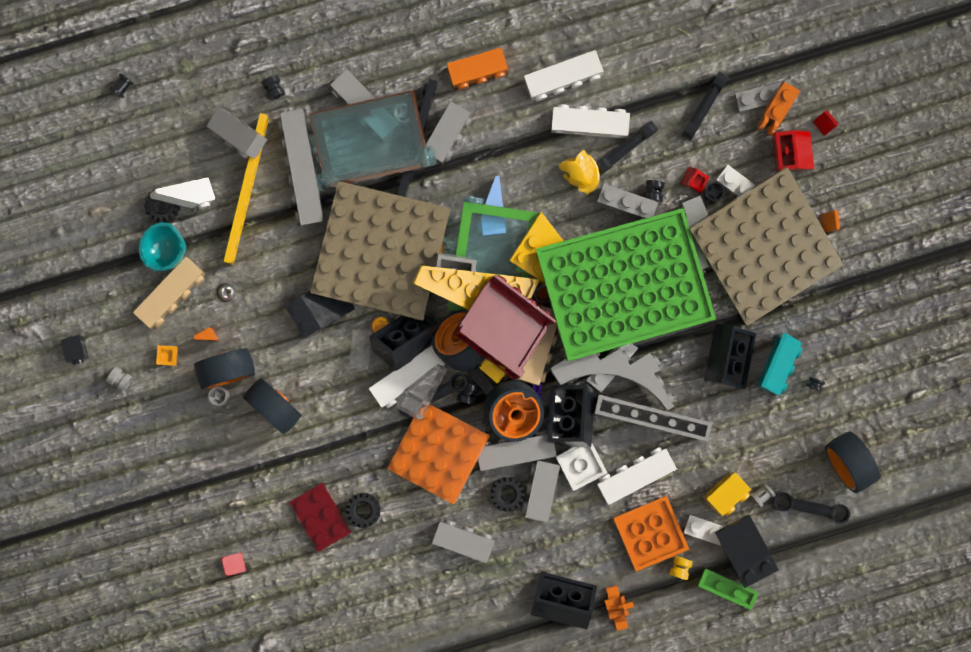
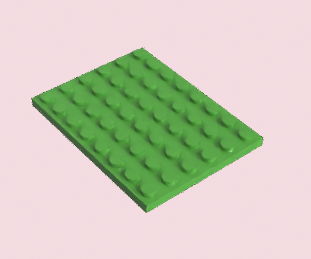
M684 208L535 249L567 362L716 320Z

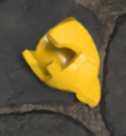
M585 150L581 151L576 158L567 159L558 165L561 171L567 172L563 174L564 178L570 184L578 187L580 192H585L588 195L597 188L600 178L599 169L595 160L590 155H587Z

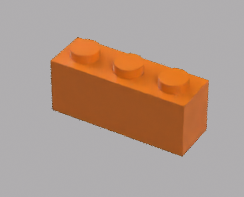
M502 47L447 63L453 88H458V90L466 89L469 87V84L475 82L477 85L483 84L492 77L495 79L506 76L505 73H508Z

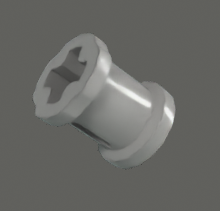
M765 482L759 490L750 494L760 508L770 497L776 496Z

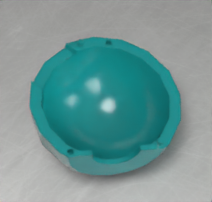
M160 222L149 227L144 232L139 244L141 260L154 271H168L175 268L182 262L186 253V244L183 237L170 223Z

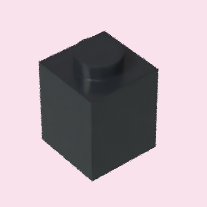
M76 335L61 340L66 362L78 365L84 363V359L89 358L84 336Z

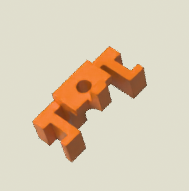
M617 585L606 587L608 599L605 600L609 619H614L617 631L627 629L628 624L625 616L629 615L628 609L634 607L633 601L626 603L624 595L619 596L620 593Z

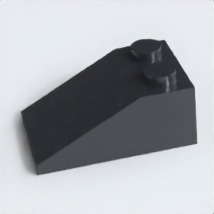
M311 290L285 305L286 310L307 340L355 310L352 303L311 294Z
M426 315L423 321L401 316L369 336L373 353L397 371L414 359L439 327Z
M749 514L715 532L738 581L744 588L779 571Z

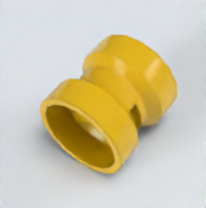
M674 556V565L670 569L669 574L688 580V570L692 567L693 561Z

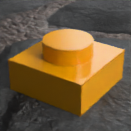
M158 345L156 364L177 366L178 347Z

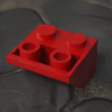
M809 131L775 132L772 135L776 172L784 167H788L790 172L814 170L811 134Z

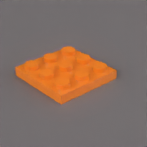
M667 496L613 517L636 572L689 550Z

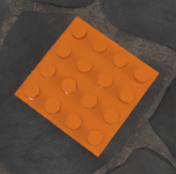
M429 404L421 408L419 413L413 418L387 469L449 503L455 504L490 435Z

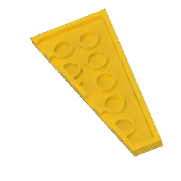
M542 212L538 214L509 261L544 283L535 249L564 240Z
M420 265L412 283L468 310L487 279L498 274ZM500 275L507 280L509 285L520 289L522 295L530 299L539 282V279Z

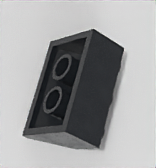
M715 324L704 380L746 389L756 333L735 326Z
M588 385L551 386L548 443L568 447H591L595 390Z
M541 571L531 615L587 630L593 613L597 586Z

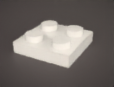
M593 444L591 447H573L556 456L573 491L607 474Z

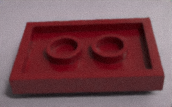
M324 483L317 485L289 502L318 552L352 533Z

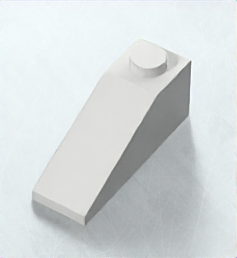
M209 178L155 189L150 194L152 199L189 208L199 207V209L209 207L210 203L215 200Z

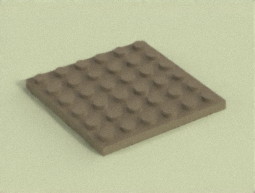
M784 167L689 227L693 238L746 326L843 266L841 259L788 167Z
M338 181L310 293L423 321L430 292L412 282L420 265L434 267L436 252L440 253L451 208Z

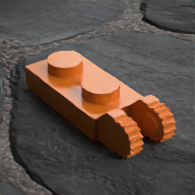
M782 81L763 112L764 115L757 129L762 131L769 118H771L773 122L768 128L767 134L772 136L786 116L800 90Z

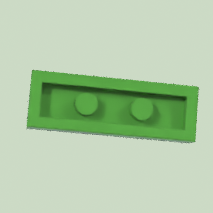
M706 568L697 585L752 610L759 594L758 591L749 587L744 588L742 584Z

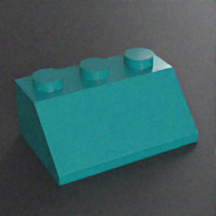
M786 333L778 334L756 388L775 396H780L781 393L784 394L788 383H785L787 377L791 376L795 369L793 365L795 358L798 359L802 353V342Z

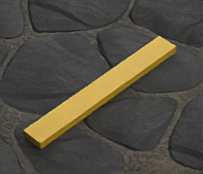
M260 113L256 131L265 137L269 117L266 114ZM261 151L256 159L249 156L224 262L233 265L235 262Z

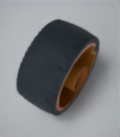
M465 309L452 312L444 317L438 324L439 328L432 336V348L436 355L447 366L457 371L473 369L485 359L453 335L454 330L467 312Z
M248 348L220 353L194 363L195 374L201 390L212 389L216 386L220 387L255 375L254 363Z
M262 378L258 379L242 397L283 435L302 416L277 389H273Z
M505 381L496 385L488 393L484 403V415L490 429L501 439L510 442H519L531 437L538 431L543 422L544 410L541 399L529 385L521 381ZM514 410H519L516 414L511 415Z
M846 432L825 446L827 457L841 481L853 493L867 489L880 479V471L876 461L866 445L853 432Z

